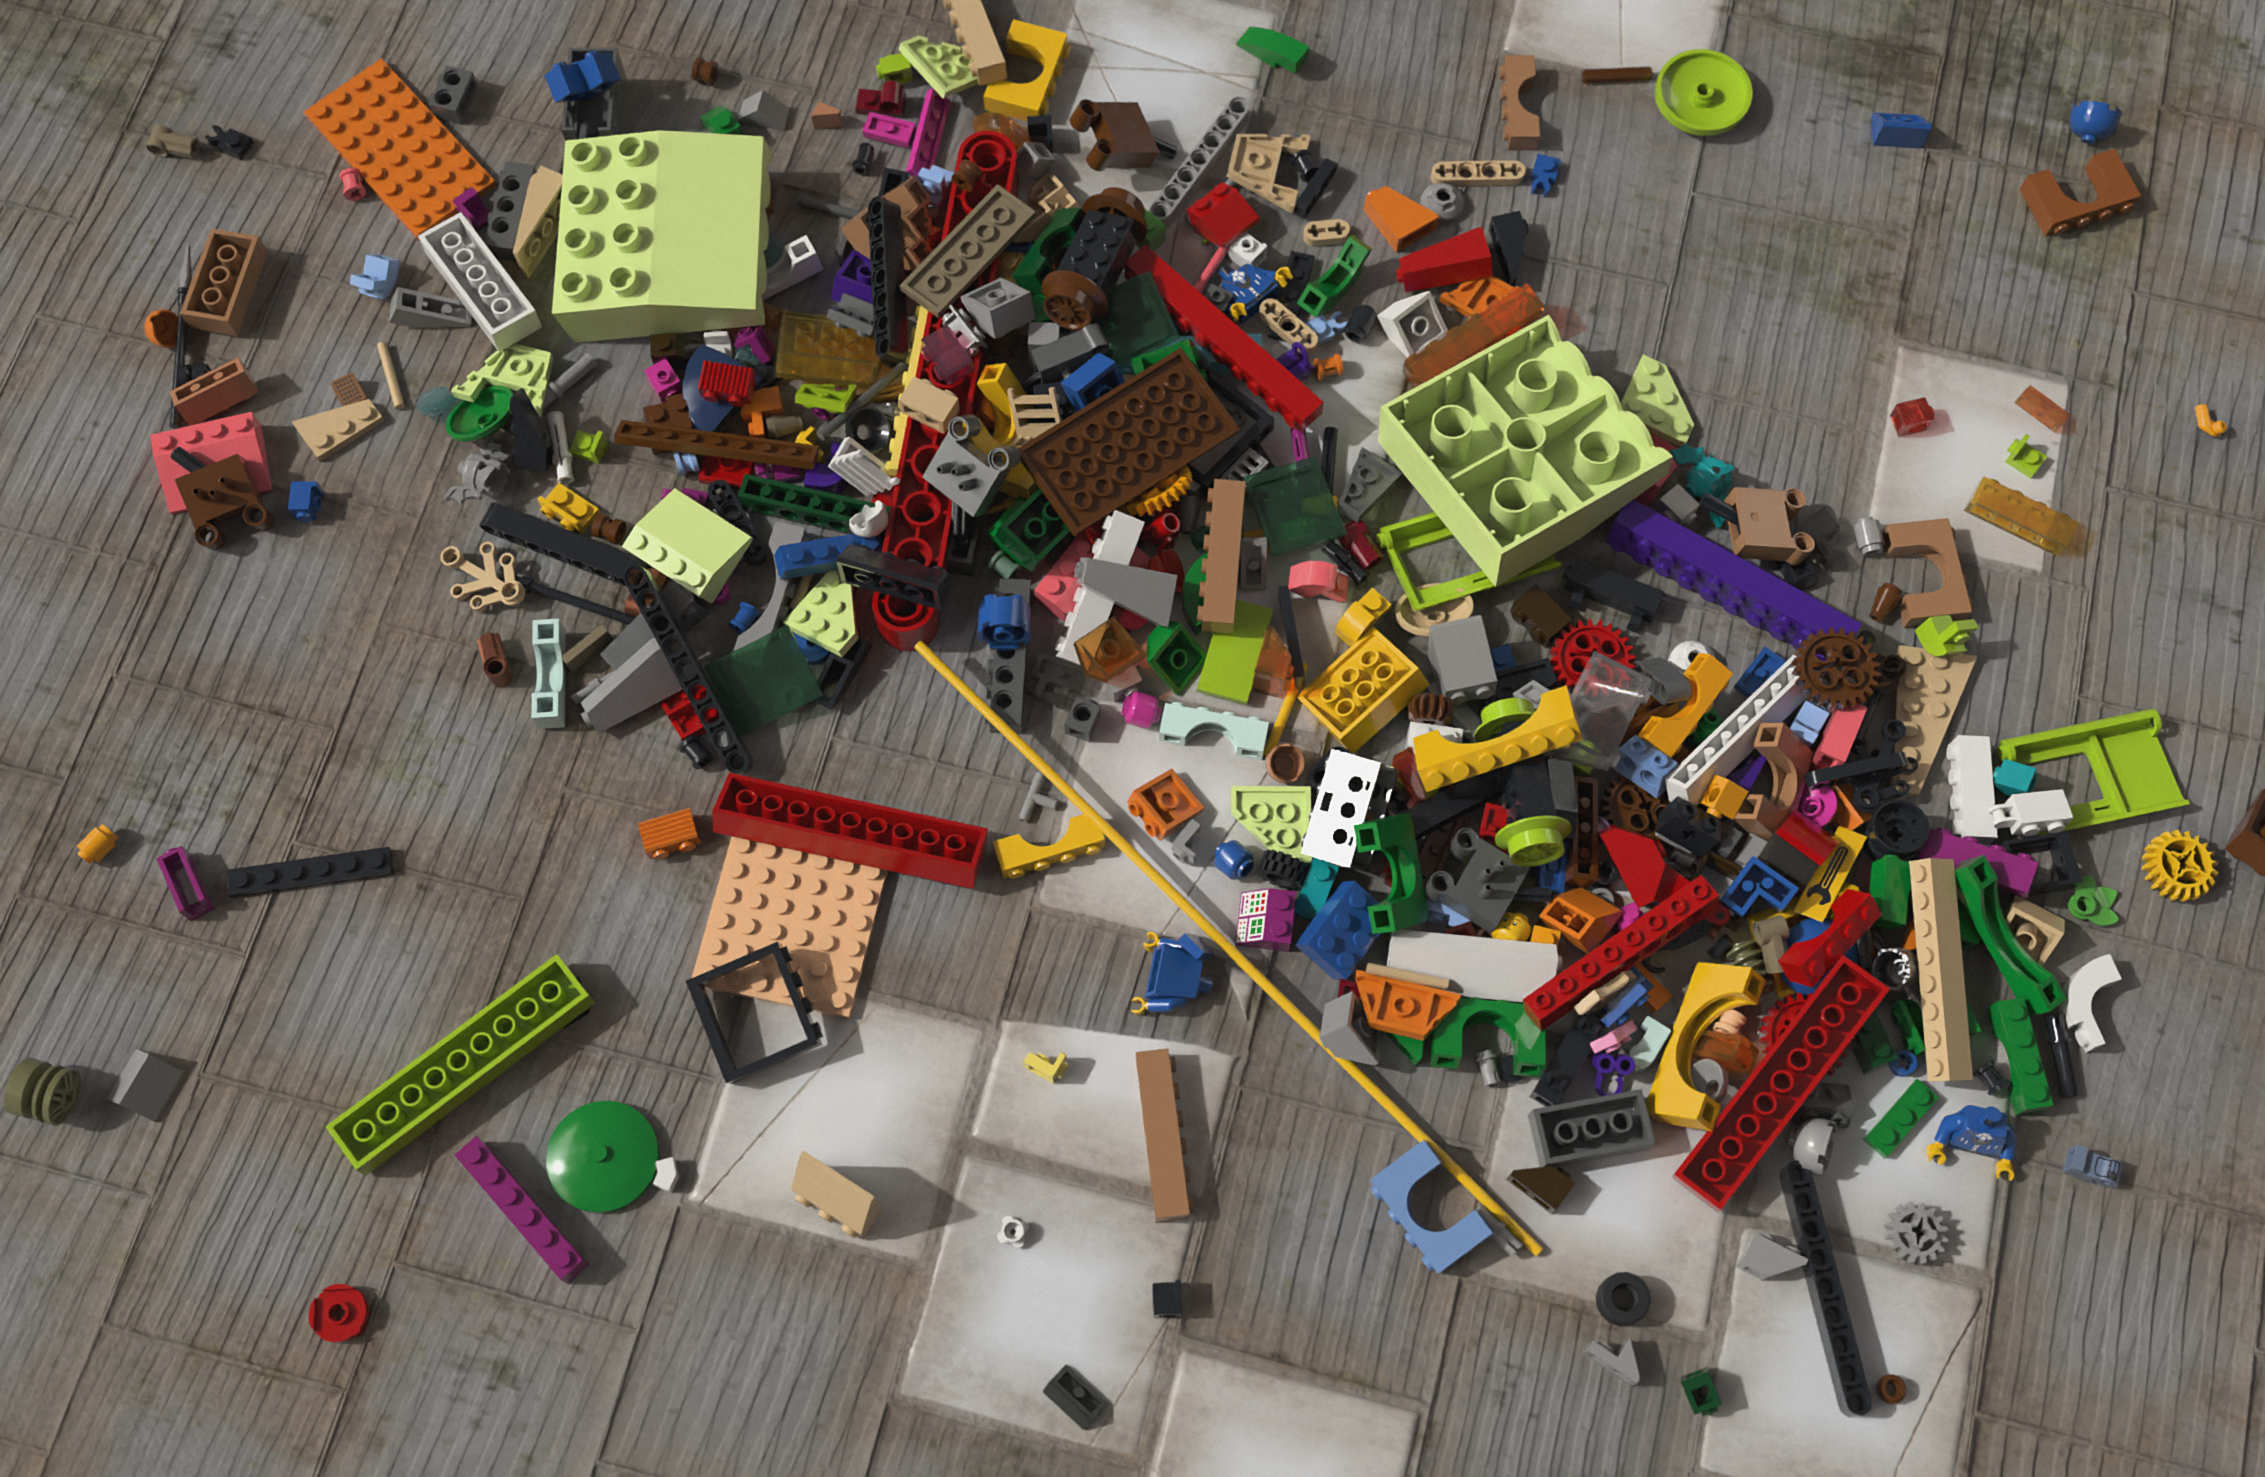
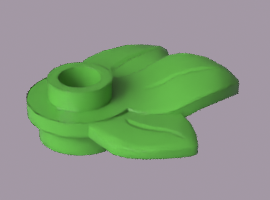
M2092 875L2082 877V882L2075 887V895L2068 901V910L2076 919H2088L2097 926L2112 925L2119 920L2118 916L2109 909L2115 901L2117 891L2107 887H2096ZM2077 903L2084 906V911L2078 908Z

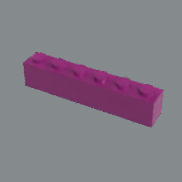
M475 1136L455 1154L461 1164L561 1281L569 1284L590 1265L482 1139Z

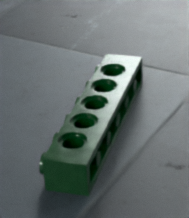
M749 474L744 475L738 493L739 502L744 510L848 534H854L849 526L850 519L855 514L861 513L864 505L872 508L875 507V503ZM885 505L889 517L890 506ZM886 529L880 533L882 541H884Z

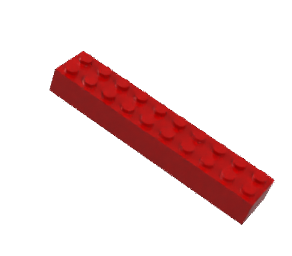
M734 773L728 774L712 810L714 833L974 889L987 850L988 828Z
M1842 955L1717 1117L1713 1130L1707 1131L1672 1178L1719 1213L1890 988Z

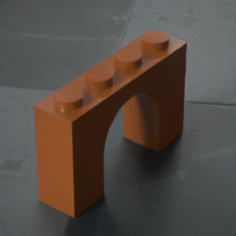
M2115 148L2093 155L2084 168L2097 192V200L2093 202L2081 203L2068 198L2061 191L2050 169L2026 177L2019 190L2044 236L2051 234L2060 235L2070 228H2082L2092 221H2104L2112 215L2118 213L2126 214L2135 208V204L2141 197V194Z

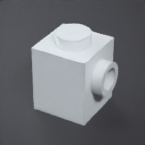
M1677 484L1660 498L1655 510L1670 520L1687 527L1697 518L1695 513L1700 504Z

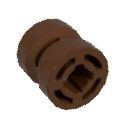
M600 512L593 521L591 534L600 539L603 537L607 538L608 542L618 545L624 537L626 522L618 518L613 520L609 515Z

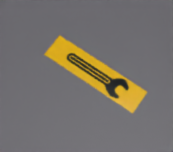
M1838 826L1834 837L1841 842L1821 866H1817L1794 909L1795 912L1822 923L1867 836Z

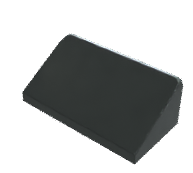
M1067 1365L1048 1382L1043 1390V1393L1083 1430H1086L1108 1405L1100 1395Z

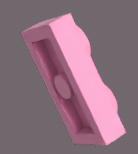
M1630 1020L1606 1032L1591 1042L1590 1045L1594 1053L1603 1049L1606 1053H1609L1630 1041L1631 1037L1629 1035L1638 1029L1633 1020Z

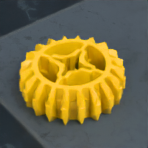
M2174 830L2171 833L2168 831L2163 832L2160 837L2156 836L2151 840V844L2145 847L2144 851L2146 853L2142 856L2141 860L2146 864L2142 866L2141 870L2149 874L2145 876L2144 880H2152L2154 884H2152L2151 889L2159 888L2160 896L2169 894L2170 901H2175L2178 898L2181 902H2186L2189 899L2191 901L2196 900L2201 895L2203 896L2208 893L2209 888L2215 884L2214 878L2219 873L2213 869L2219 862L2211 860L2215 852H2208L2206 850L2208 843H2199L2200 835L2191 838L2189 831H2185L2182 834L2179 830ZM2167 848H2175V849L2182 850L2183 852H2182V853H2177V852H2175V851H2171V852H2170V851L2167 850ZM2178 879H2183V880H2185V881L2190 880L2191 882H2193V884H2183V883L2177 882V880H2178Z

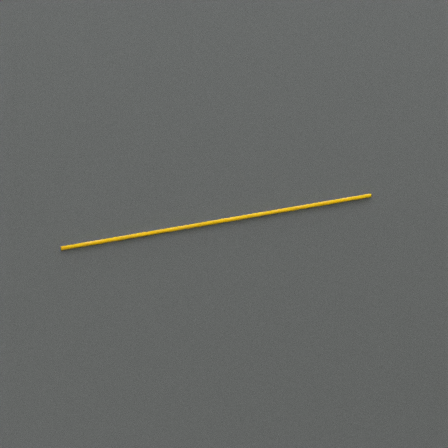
M919 641L914 648L1419 1143L1422 1140H1427L1442 1160V1165L1500 1222L1503 1221L1506 1224L1505 1227L1520 1242H1523L1535 1256L1542 1251L1543 1247L1351 1060L1335 1057L1329 1049H1326L1320 1041L1319 1035L1321 1030L923 641Z

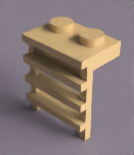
M1055 387L1049 388L1050 395H1015L1014 388L1007 390L1017 438L1010 445L1015 446L1017 449L1062 421L1061 415L1063 410L1059 407L1058 401L1060 396L1056 393ZM1017 404H1052L1053 409H1018ZM1020 418H1055L1056 423H1021Z

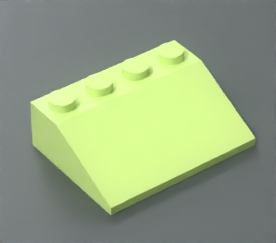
M674 488L635 525L622 547L700 598L713 603L754 538Z

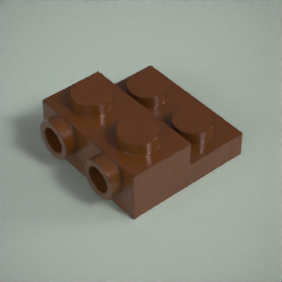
M682 394L666 397L667 402L643 407L646 423L698 430L689 418V409L686 400H683ZM652 449L653 455L672 452L669 450Z

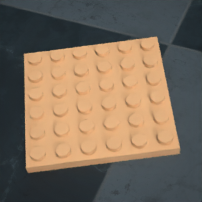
M732 836L692 978L770 944L779 942L783 947L787 946L789 953L792 955L793 961L789 963L793 972L798 971L803 986L800 987L803 997L807 996L809 998L813 1012L850 1019L888 870ZM774 955L704 984L705 989L794 1007Z

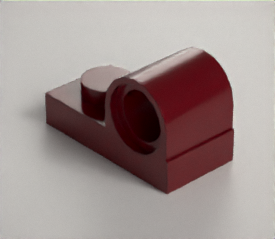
M896 81L884 82L882 90L859 88L855 107L856 114L869 115V112L893 118H904L907 100L905 88Z

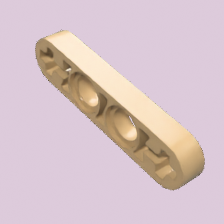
M1515 160L1442 161L1434 164L1430 178L1433 184L1448 183L1455 187L1515 186L1522 183L1526 169L1521 162ZM1491 169L1495 171L1496 176L1492 178L1484 175V171ZM1462 170H1469L1472 173V176L1470 178H1464L1460 175L1459 172ZM1511 170H1514L1517 176H1513ZM1442 171L1445 177H1441L1439 172Z

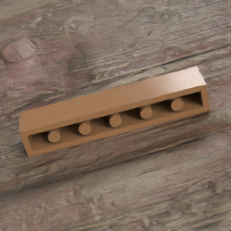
M1215 479L1214 488L1208 489L1207 503L1212 504V511L1206 512L1205 526L1210 527V535H1204L1203 550H1208V558H1202L1201 574H1206V582H1200L1199 597L1204 598V606H1198L1197 621L1202 622L1201 631L1233 633L1245 481Z
M1169 1048L1136 1052V1066L1155 1222L1189 1219V1211L1194 1210L1192 1193L1187 1194L1186 1183L1191 1182L1189 1165L1183 1166L1182 1155L1187 1154L1185 1138H1180L1179 1127H1184L1182 1110L1176 1111L1175 1100H1180L1178 1083H1173L1172 1073L1177 1072L1175 1056H1169Z

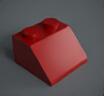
M1223 182L1215 186L1212 191L1197 200L1186 210L1194 232L1224 249L1260 221L1257 213L1240 192Z

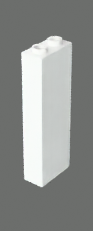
M1399 930L1391 932L1387 966L1449 979L1448 989L1445 991L1461 994L1462 997L1523 1002L1525 997L1554 978L1556 972H1561L1562 956H1558L1555 944Z

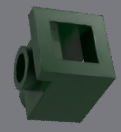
M1708 1367L1681 1376L1680 1382L1694 1415L1701 1413L1702 1416H1707L1719 1410L1718 1406L1722 1405V1400ZM1705 1387L1708 1390V1394L1706 1396H1699L1697 1389Z

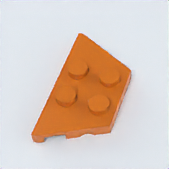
M1493 275L1491 277L1466 281L1460 284L1456 290L1450 293L1445 292L1440 296L1441 303L1503 338H1507L1525 328L1528 295Z
M1361 970L1356 971L1355 979L1369 1028L1424 1041L1460 1001L1461 994L1367 974Z

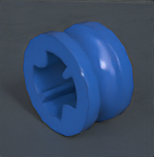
M1901 1050L1896 1054L1898 1058L1902 1057V1060L1906 1059L1908 1061L1907 1070H1904V1067L1900 1068L1897 1063L1900 1061V1058L1889 1065L1893 1074L1905 1077L1915 1071L1917 1059L1910 1051Z

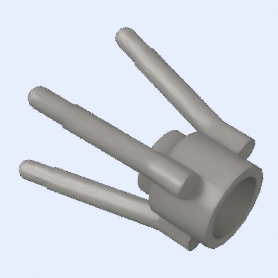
M1657 832L1655 833L1658 838L1674 847L1670 854V858L1674 859V861L1664 860L1667 865L1677 871H1680L1682 866L1687 869L1692 866L1696 854Z

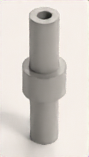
M615 670L599 680L595 678L588 682L589 686L573 694L571 698L577 705L611 676Z

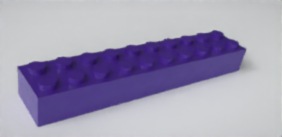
M1634 499L1622 508L1605 541L1613 550L1623 552L1631 556L1635 562L1653 568L1660 576L1673 579L1682 588L1693 590L1700 594L1704 600L1714 602L1722 606L1726 612L1744 618L1751 626L1760 627L1769 632L1773 638L1784 640L1791 644L1795 650L1800 648V643L1803 639L1807 640L1810 633L1816 636L1819 629H1822L1826 634L1830 627H1833L1835 633H1838L1840 628L1843 627L1845 635H1849L1853 630L1855 637L1862 625L1860 622ZM1816 654L1819 660L1826 661L1823 655Z

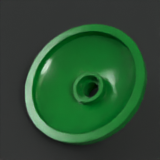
M497 385L483 388L474 403L462 400L454 407L446 420L445 428L447 433L453 440L460 442H474L495 434L505 425L513 413L510 411V398L514 394L509 388Z

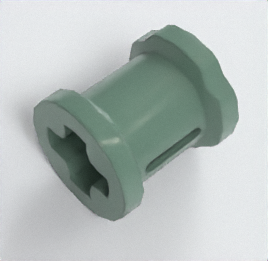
M1003 550L998 551L990 560L988 569L991 571L995 570L1005 579H1016L1022 570V565L1011 561L1005 556L1006 553Z

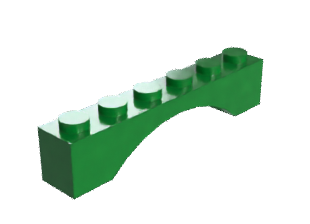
M1981 855L1961 861L1954 866L1957 896L2016 999L2024 998L2029 1016L2052 1011L2067 998L2054 975L2032 959L2011 933L1999 904L1998 877L1986 856Z

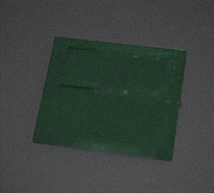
M1150 271L1116 285L1108 298V311L1105 317L1098 322H1094L1100 325L1110 346L1109 350L1103 355L1116 361L1119 368L1131 363L1132 358L1158 350L1181 339Z
M1316 456L1243 477L1248 496L1264 537L1267 538V545L1273 557L1347 535Z
M788 624L704 666L740 736L824 695Z

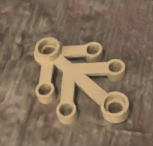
M487 541L480 546L485 571L465 560L463 553L454 546L447 547L442 551L440 559L445 566L450 569L459 568L478 579L463 585L458 583L452 586L450 594L457 601L465 600L468 594L494 588L498 592L483 597L475 595L471 598V608L481 613L489 605L503 602L508 606H515L524 599L525 588L520 582L516 581L514 568L517 566V559L511 553H504L499 559L500 565L504 568L505 582H503L497 576L495 556L498 553V549L492 542ZM489 547H492L491 551L489 553H486V550ZM511 558V562L505 565L506 560ZM462 589V593L460 595H456L457 591ZM513 591H516V593L512 597H510L511 593ZM482 601V604L476 607L477 602Z

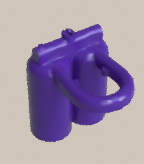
M1300 342L1292 343L1291 350L1276 358L1282 366L1301 382L1307 379L1311 372L1315 370V367L1309 362L1310 357L1306 348Z
M1603 1052L1594 1054L1591 1064L1597 1070L1595 1079L1596 1092L1600 1097L1611 1095L1602 1091L1601 1081L1604 1079L1602 1073L1606 1074L1614 1070L1617 1072V1078L1615 1079L1617 1089L1612 1094L1622 1093L1623 1075H1629L1634 1071V1060L1624 1054H1616L1613 1057Z

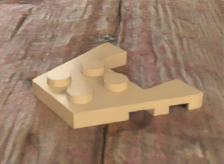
M1237 134L1226 177L1282 209L1293 213L1298 190L1274 184L1281 152L1294 155L1302 149H1308L1311 135H1301V138H1290V134H1281V137H1268L1267 134Z

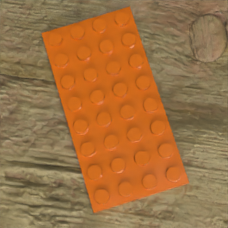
M382 58L304 111L307 119L352 168L360 170L365 183L418 241H420L419 235L458 214L452 200L467 189L473 187L479 197H482L497 186L495 180Z

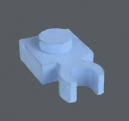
M1340 311L1334 312L1328 320L1322 315L1305 323L1317 334V347L1335 338L1334 332L1341 333L1346 330L1347 321L1341 324L1336 322V320L1341 319L1342 313Z

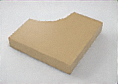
M1631 970L1621 972L1607 984L1593 990L1574 1006L1575 1010L1579 1015L1599 1012L1635 982L1637 977Z

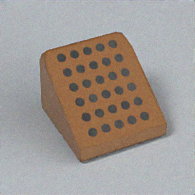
M352 372L330 382L342 407L367 400L363 389Z

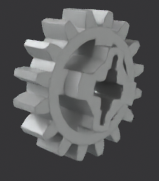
M1913 1201L1906 1203L1905 1207L1902 1205L1896 1207L1897 1213L1892 1212L1888 1214L1887 1217L1892 1222L1884 1224V1228L1890 1230V1233L1885 1235L1884 1239L1891 1240L1893 1243L1888 1247L1889 1250L1897 1249L1899 1251L1896 1258L1900 1259L1907 1256L1908 1264L1914 1263L1917 1258L1919 1265L1926 1263L1927 1259L1930 1262L1937 1259L1935 1253L1941 1254L1945 1251L1940 1244H1945L1949 1240L1942 1236V1233L1947 1231L1948 1227L1940 1226V1222L1944 1218L1943 1216L1935 1217L1933 1215L1935 1212L1934 1207L1926 1211L1925 1203L1921 1202L1915 1208ZM1912 1215V1217L1909 1218V1223L1901 1222V1220L1905 1216ZM1923 1243L1931 1244L1926 1251L1920 1252V1249L1923 1248Z

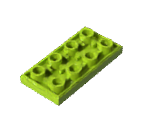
M1236 599L1233 633L1213 632L1197 686L1198 693L1247 705L1274 609Z

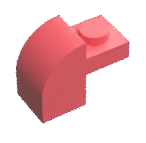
M1307 561L1291 566L1288 587L1289 591L1306 599L1322 594L1340 603L1347 600L1349 577L1338 572L1337 565L1323 561Z

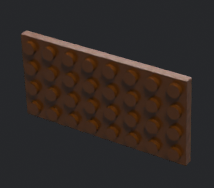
M1179 348L1022 445L1018 450L1021 455L1020 461L1070 532L1076 537L1104 519L1108 514H1112L1113 511L1120 509L1236 435L1240 429L1184 350Z

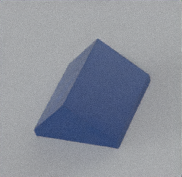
M1872 113L1873 146L1921 149L1932 128V124L1921 115Z

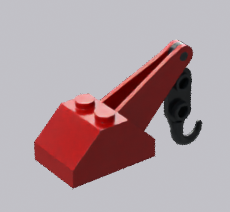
M1610 824L1598 831L1638 908L1653 901L1662 903L1690 883L1688 879L1664 862L1663 858L1667 855L1657 839L1653 841L1648 835L1614 824ZM1719 903L1716 910L1657 951L1677 950L1706 936L1710 931L1711 925H1724L1730 920V911ZM1650 956L1641 961L1642 965L1651 973L1660 974L1666 971L1665 967H1654L1650 963Z

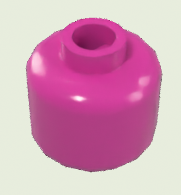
M1138 691L1132 693L1131 696H1126L1121 710V715L1125 716L1127 724L1144 729L1150 728L1153 722L1158 723L1162 713V708L1158 707V700L1155 696Z

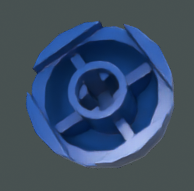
M2081 101L2080 106L2074 103L2070 114V128L2076 136L2082 138L2081 142L2096 144V141L2105 140L2114 134L2119 125L2122 111L2117 107L2115 111L2110 110V104L2103 102Z

